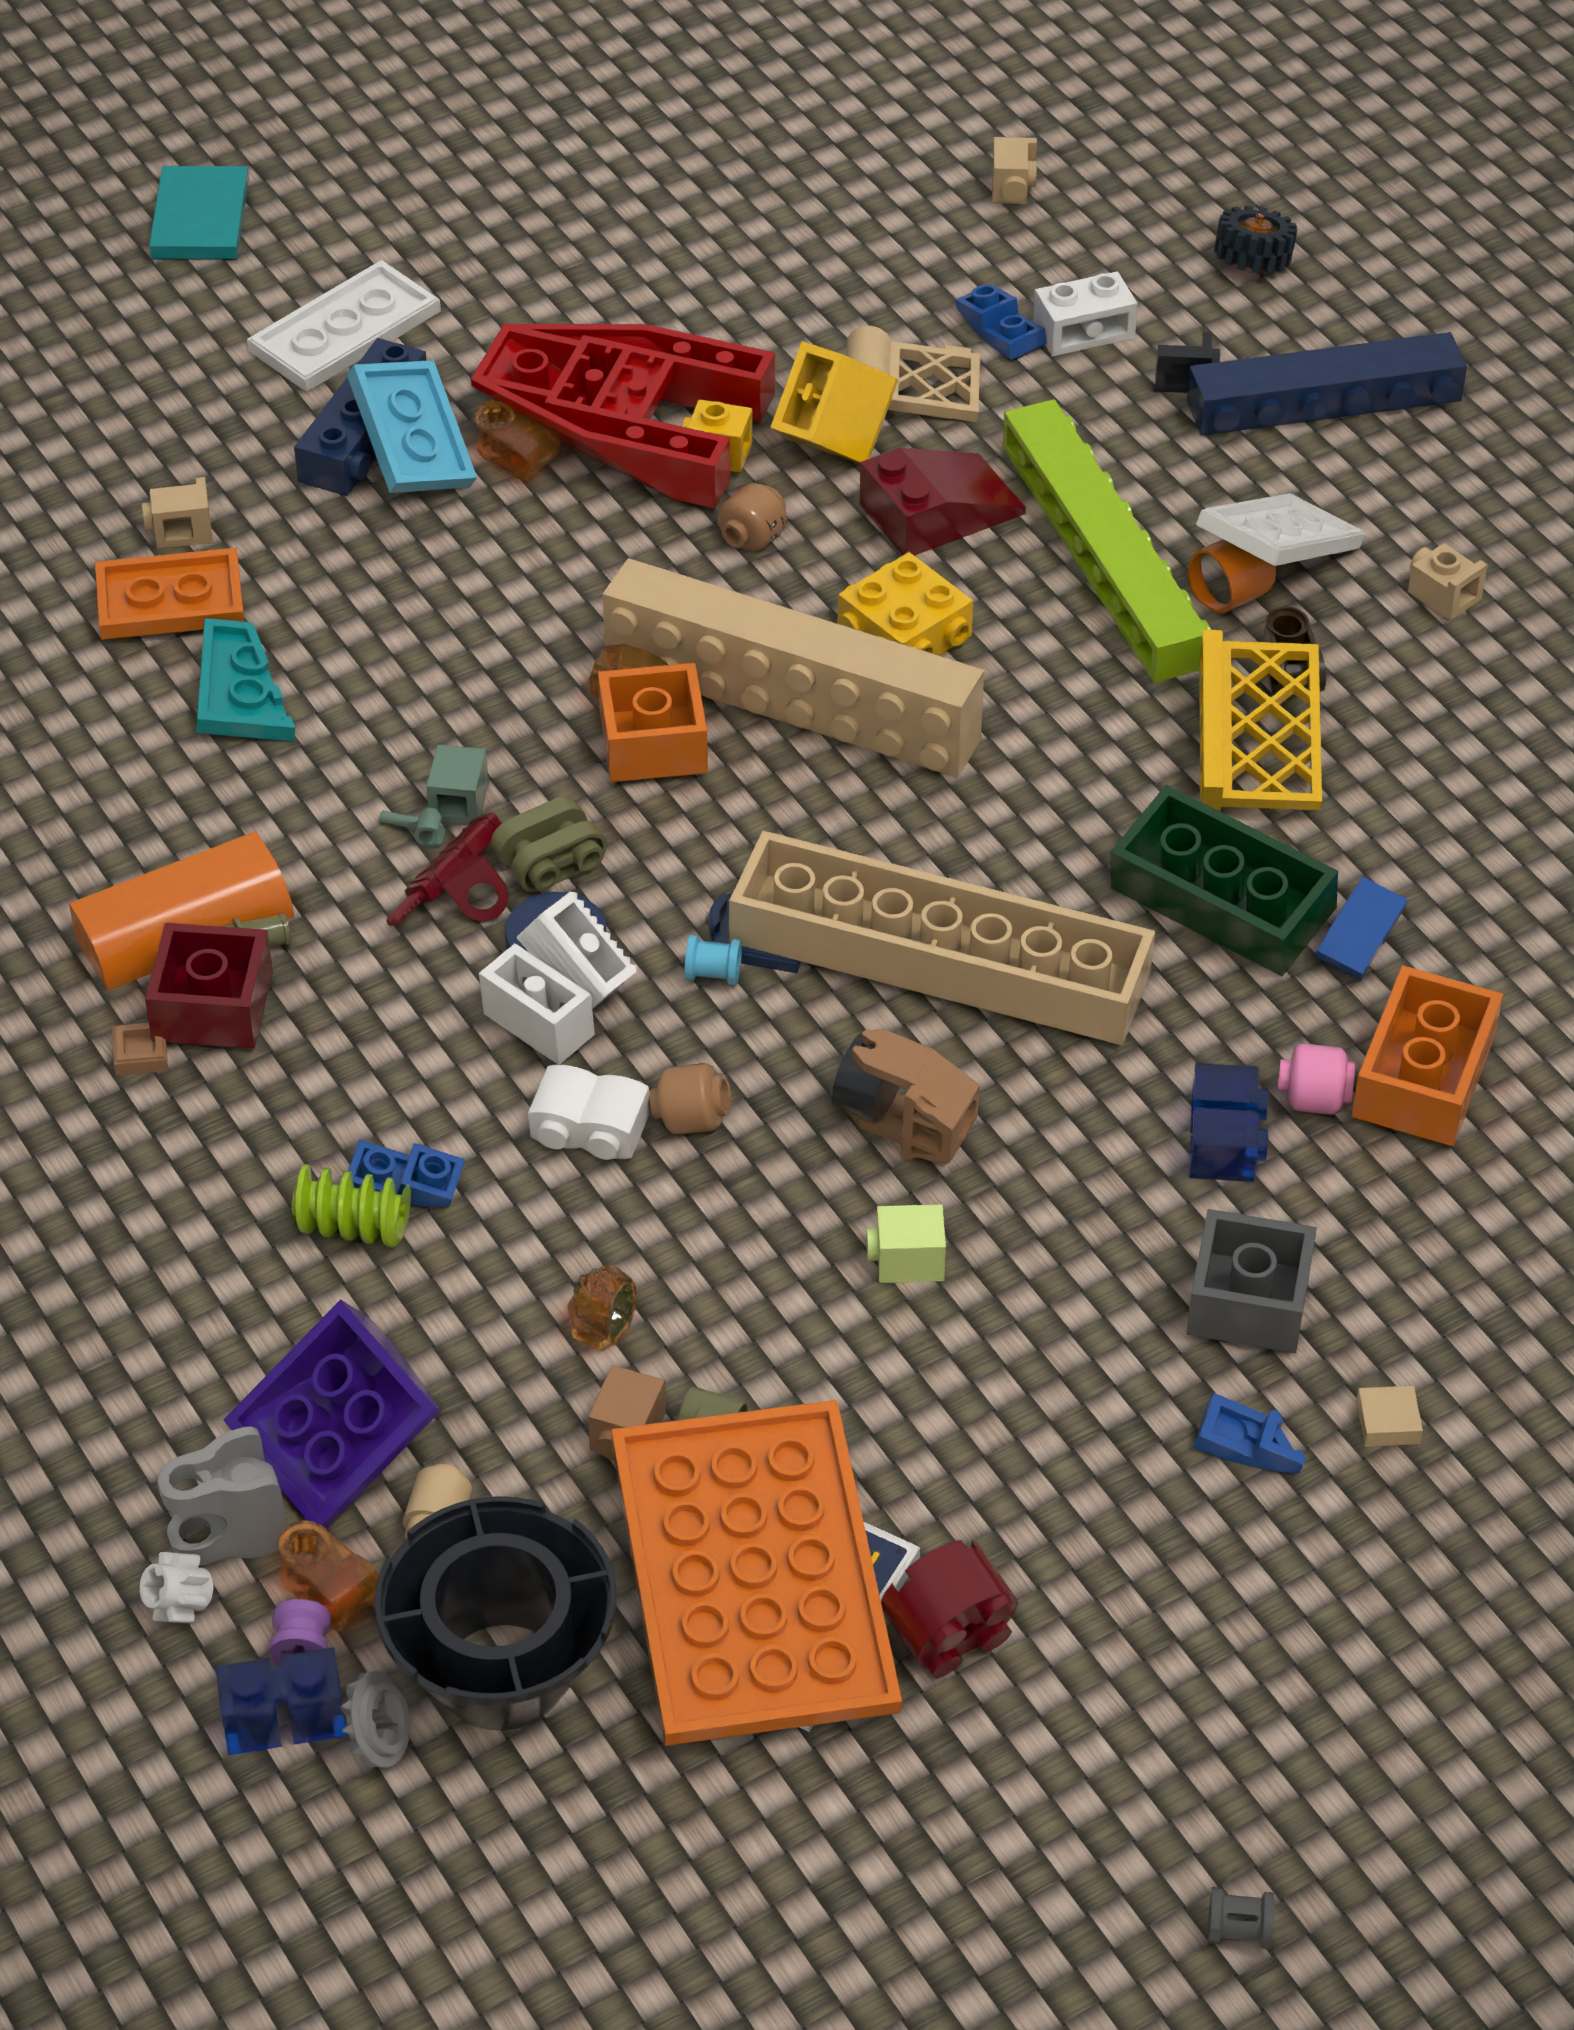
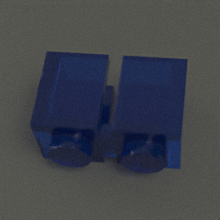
M1195 1063L1191 1093L1190 1133L1193 1135L1190 1138L1189 1178L1254 1182L1256 1161H1266L1268 1149V1129H1258V1120L1266 1121L1268 1111V1089L1259 1088V1067Z
M334 1647L282 1655V1666L271 1668L269 1658L215 1666L228 1755L282 1747L276 1704L281 1703L288 1704L294 1745L347 1736V1733L342 1731L346 1723L344 1713L340 1707L343 1705Z

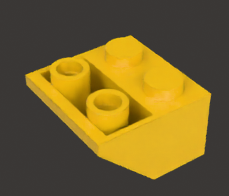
M801 341L770 428L784 439L860 464V462L870 459L898 379L846 355Z

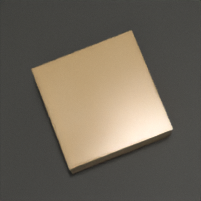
M1414 1386L1358 1388L1356 1403L1364 1447L1421 1444L1423 1429Z

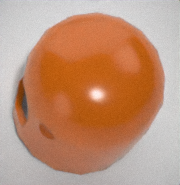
M1222 539L1199 549L1193 554L1189 562L1187 577L1190 589L1197 601L1216 613L1225 614L1267 593L1274 584L1276 566ZM1206 553L1219 563L1227 577L1230 588V602L1228 604L1218 602L1210 593L1205 583L1201 560Z

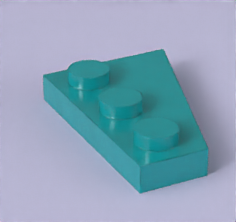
M205 618L196 733L294 742L295 725L291 716H287L284 710L282 693L279 686L274 685L268 670L269 661L253 623Z

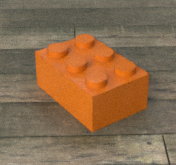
M1402 965L1358 1074L1352 1117L1454 1147L1496 1036L1504 994Z

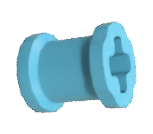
M690 934L685 955V980L694 981L696 976L727 979L728 985L736 986L741 968L742 940L733 939L731 944L700 941L698 935Z

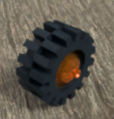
M1238 206L1232 207L1231 211L1226 209L1223 211V215H1220L1214 252L1217 253L1216 256L1219 259H1225L1224 263L1227 265L1238 264L1237 269L1243 271L1247 267L1252 268L1254 273H1259L1260 269H1264L1266 273H1274V269L1280 272L1291 264L1298 231L1297 225L1291 223V219L1287 216L1280 218L1281 213L1275 210L1272 213L1266 212L1267 208L1259 207V210H1253L1252 206H1245L1244 210Z

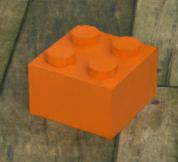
M695 663L598 672L599 712L610 782L708 773L707 726Z

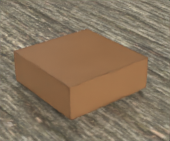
M149 1023L112 1026L116 1076L168 1070L166 1039L155 1036V1041H152Z

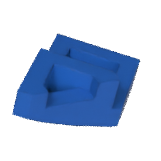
M1212 1394L1206 1405L1193 1448L1232 1462L1286 1473H1299L1306 1460L1301 1449L1294 1451L1280 1428L1284 1421L1277 1409L1270 1411L1266 1416L1264 1413L1221 1395Z

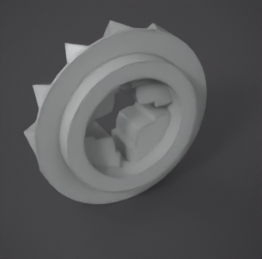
M381 1671L361 1673L357 1681L347 1685L346 1694L349 1701L340 1706L346 1715L347 1723L342 1731L349 1733L351 1738L350 1753L360 1755L364 1767H391L403 1757L410 1736L408 1705L402 1690L391 1676Z

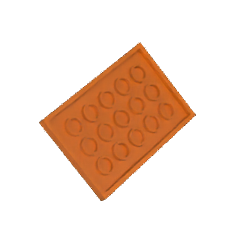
M837 1400L611 1429L612 1449L665 1746L901 1713L902 1697Z

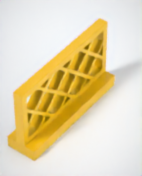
M1203 630L1199 658L1200 802L1218 811H1221V807L1321 810L1319 644L1223 641L1222 630ZM1231 658H1249L1260 667L1245 677L1231 666ZM1286 660L1308 661V669L1296 679L1279 666ZM1268 674L1285 686L1271 698L1255 685ZM1231 681L1235 684V686L1232 687V688H1231ZM1244 692L1260 704L1258 708L1247 716L1231 704L1232 701ZM1293 694L1309 707L1296 718L1280 706L1282 702ZM1268 713H1271L1285 725L1272 737L1255 724ZM1308 722H1309V729L1305 726V724H1307ZM1245 731L1261 744L1247 756L1232 744V741ZM1294 733L1309 745V748L1297 758L1280 745ZM1269 752L1286 765L1273 776H1270L1256 764L1257 761ZM1232 760L1237 763V764H1235L1233 767H1232ZM1309 761H1310V768H1308V767L1305 765V764H1307ZM1244 771H1247L1262 784L1254 791L1232 790V781ZM1296 773L1310 784V793H1292L1282 786L1281 783Z

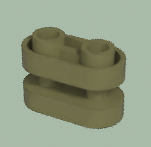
M565 796L555 798L503 822L493 833L490 847L505 866L511 867V874L524 890L538 892L547 890L555 884L583 871H590L597 867L603 860L606 852L607 839L594 823L587 821L586 814L572 798Z

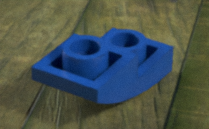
M992 284L978 286L971 293L955 300L956 308L978 335L1010 360L1047 344L1045 328L1018 313L1017 298Z
M1362 877L1320 944L1316 958L1362 980L1381 945L1385 944L1408 903V899Z
M359 1139L348 1171H352L354 1188H360L365 1175L371 1174L374 1179L375 1191L380 1192L386 1179L390 1177L394 1178L395 1190L398 1195H402L406 1185L410 1184V1206L441 1207L450 1206L465 1159L416 1143L413 1144L411 1153L408 1155Z

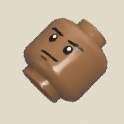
M750 483L744 485L720 507L718 513L719 526L724 540L734 548H742L751 552H759L785 529L787 523L785 501L778 491L770 486Z

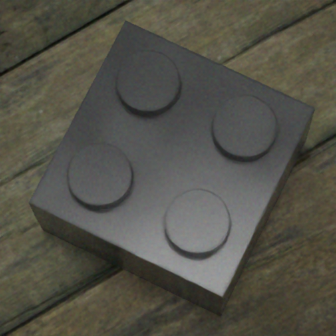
M1208 1209L1191 1292L1186 1335L1296 1353L1317 1227Z

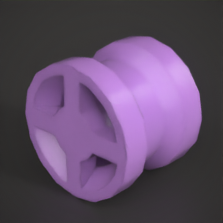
M292 1599L277 1605L272 1617L273 1628L277 1634L273 1635L270 1640V1659L278 1666L293 1671H308L324 1665L328 1658V1642L324 1639V1636L331 1629V1612L324 1605L307 1599Z

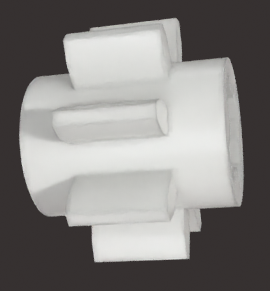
M160 1552L159 1564L149 1565L142 1574L140 1580L141 1599L147 1607L155 1608L152 1618L154 1621L192 1624L195 1618L194 1611L204 1610L211 1601L213 1594L212 1577L205 1568L198 1567L200 1564L199 1555Z

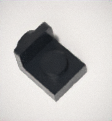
M1202 332L1201 346L1158 345L1155 392L1187 393L1190 366L1220 362V349L1212 348V332Z

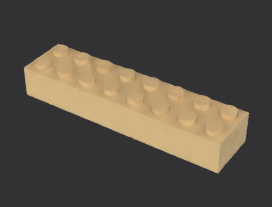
M630 558L626 560L603 592L605 665L618 669L695 663L701 696L956 778L960 776L981 741L984 688L983 669Z
M763 830L729 900V943L733 939L742 940V946L1122 1046L1151 972L1156 932Z

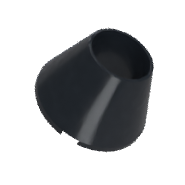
M507 1496L476 1498L450 1505L427 1516L407 1532L408 1539L399 1547L391 1560L386 1558L377 1580L375 1591L377 1627L388 1654L408 1677L466 1723L488 1730H511L524 1727L539 1720L557 1704L595 1659L612 1629L616 1612V1582L610 1560L604 1548L596 1537L578 1520L574 1519L571 1523L561 1516L546 1511L545 1503L531 1499ZM499 1625L518 1626L535 1632L522 1641L505 1646H481L463 1640L476 1631Z

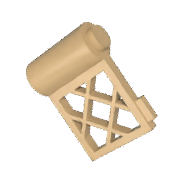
M862 326L849 334L846 344V356L898 379L888 410L970 422L977 421L980 381L979 353H972L971 348L951 345L937 348L891 341L885 331L875 326ZM900 359L918 361L922 367L912 371ZM947 367L969 368V372L956 377ZM935 375L944 384L934 389L923 379ZM911 386L921 396L898 395V392ZM955 392L968 402V405L950 402L945 397Z

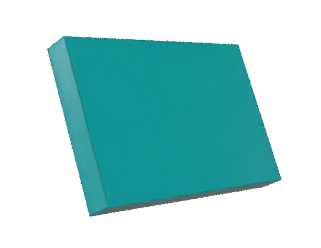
M162 166L149 243L151 259H238L249 183L248 166Z

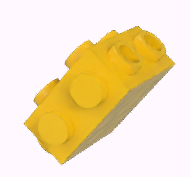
M910 552L891 563L883 565L878 571L856 584L848 586L838 594L837 624L938 656L954 646L961 645L967 638L972 636L973 600Z

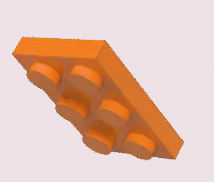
M237 548L95 562L101 640L203 630L205 618L244 622Z

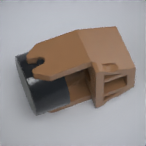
M885 1029L864 1030L863 1033L853 1040L842 1059L833 1084L831 1099L832 1105L850 1112V1116L861 1129L902 1144L901 1158L907 1160L922 1158L927 1161L950 1163L977 1119L980 1084L930 1047ZM899 1087L908 1089L905 1096L897 1093Z

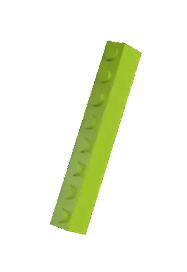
M1055 399L1004 412L1003 449L1152 681L1156 683L1199 671L1203 630H1211L1207 621L1201 620L1193 609L1188 592L1185 589H1180L1173 579L1168 562L1165 559H1160L1153 548L1148 532L1144 529L1141 530L1134 520L1129 503L1126 500H1121L1114 489L1109 473L1103 472L1095 461L1091 446L1088 443H1083L1077 434L1072 417L1064 414Z

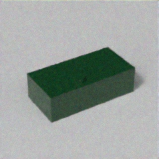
M1168 785L1163 787L1110 851L1111 889L1282 977L1337 908L1338 870Z

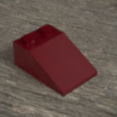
M898 448L860 462L859 504L902 556L908 552L914 556L1026 514L1025 505L978 453Z

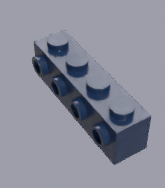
M377 338L358 364L427 361L426 351ZM348 377L294 446L298 482L344 496H348L359 480L362 481L366 477L371 463L376 458Z

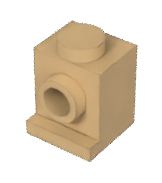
M994 137L992 203L1027 204V187H1036L1037 138Z
M205 477L196 478V484L150 489L151 502L142 503L145 531H155L157 549L213 543Z
M1445 543L1433 551L1424 547L1414 555L1410 563L1411 575L1408 593L1451 621L1482 600L1488 564L1482 560L1473 563Z

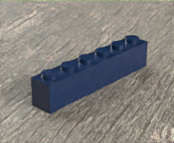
M1446 332L1190 366L1187 403L1199 433L1203 436L1462 401L1467 364L1452 333Z

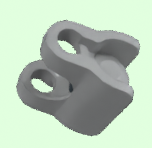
M250 1426L229 1431L217 1437L204 1449L178 1456L168 1461L160 1470L157 1482L162 1501L169 1511L175 1513L167 1529L172 1553L199 1555V1566H203L229 1557L256 1558L281 1550L288 1543L281 1489L273 1467L264 1460L262 1440L257 1428ZM183 1479H194L201 1482L191 1490L181 1491L174 1488L175 1484ZM211 1530L207 1539L200 1543L190 1544L183 1541L185 1536L192 1532H207Z

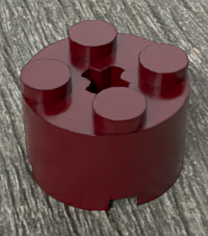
M958 1540L927 1553L905 1570L911 1580L899 1592L892 1583L881 1599L883 1613L919 1666L928 1669L932 1677L936 1679L954 1671L962 1662L961 1655L980 1646L984 1652H987L1004 1643L1012 1633L1007 1623L1015 1613L1018 1605L1017 1598L978 1542L973 1540L971 1548L968 1549L962 1540Z

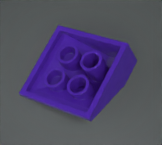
M340 1299L223 1421L231 1430L250 1426L257 1428L262 1440L264 1460L273 1467L280 1489L311 1526L322 1534L441 1410L405 1357L370 1318Z

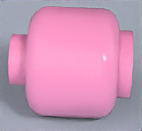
M1299 1044L1294 1048L1291 1060H1280L1277 1091L1288 1092V1104L1295 1111L1334 1115L1341 1110L1343 1103L1351 1104L1355 1062L1347 1061L1346 1052L1339 1047Z

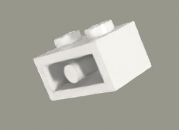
M1118 271L1099 274L1089 278L1035 289L1033 322L1045 328L1047 343L1045 345L1053 357L1135 338L1138 303Z
M513 944L479 973L484 1015L556 1064L560 1065L595 1035L591 994L517 944Z

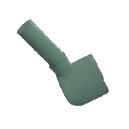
M426 808L421 811L419 816H409L384 810L380 813L379 820L381 823L415 830L414 838L420 845L427 848H436L442 844L446 830L440 825L442 817L436 809Z

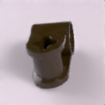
M1282 606L1269 612L1266 618L1263 642L1316 644L1309 619L1303 611L1291 606ZM1319 649L1320 692H1323L1326 686V669L1322 652ZM1286 660L1279 667L1296 679L1308 669V661ZM1268 674L1272 694L1275 695L1285 686Z

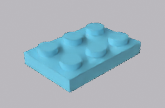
M434 360L354 364L347 373V377L389 493L471 487L477 479V475Z

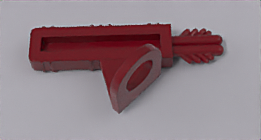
M488 813L471 820L469 825L463 828L462 832L439 853V856L434 858L433 862L420 872L415 880L410 882V885L405 889V894L408 897L390 914L386 920L389 926L400 924L418 905L435 900L444 890L449 893L461 911L473 920L489 921L501 915L508 902L507 886L484 855H478L490 843L493 833L502 824L495 813ZM487 883L495 888L498 899L492 907L478 909L471 905L468 900V892L475 884Z

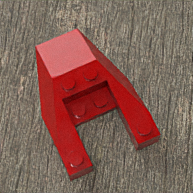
M503 324L471 377V386L558 441L667 497L716 509L731 480L730 437L651 420V417L661 400L696 408L698 400L752 408V421L761 423L775 396V352L648 324Z

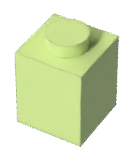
M943 1204L877 1206L876 1228L866 1229L867 1261L878 1262L879 1283L944 1281L946 1242Z

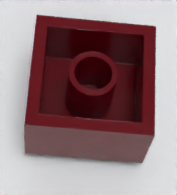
M165 923L145 997L152 1041H155V1036L163 1037V1039H166V1042L255 1049L273 974L268 930Z

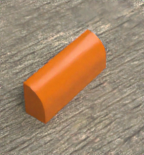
M256 831L69 903L75 938L107 990L152 973L165 923L223 926L232 924V919L237 917L241 922L277 916L280 913H285L287 920L295 917L291 898L280 869Z

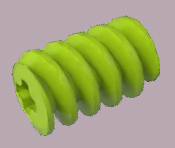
M303 1164L297 1176L293 1192L292 1218L294 1223L297 1222L299 1230L304 1234H311L318 1227L321 1235L329 1238L333 1237L339 1230L344 1240L351 1241L360 1233L362 1240L366 1244L376 1243L381 1236L385 1246L393 1248L399 1244L406 1231L411 1202L410 1184L406 1185L402 1195H398L395 1190L394 1178L388 1177L379 1192L375 1191L373 1175L366 1174L360 1188H354L352 1171H345L339 1184L335 1185L332 1180L331 1168L327 1167L323 1168L318 1181H312L310 1165Z

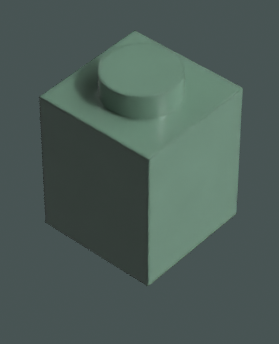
M437 744L426 786L428 808H434L440 813L442 823L469 825L471 820L481 816L489 784L486 749Z

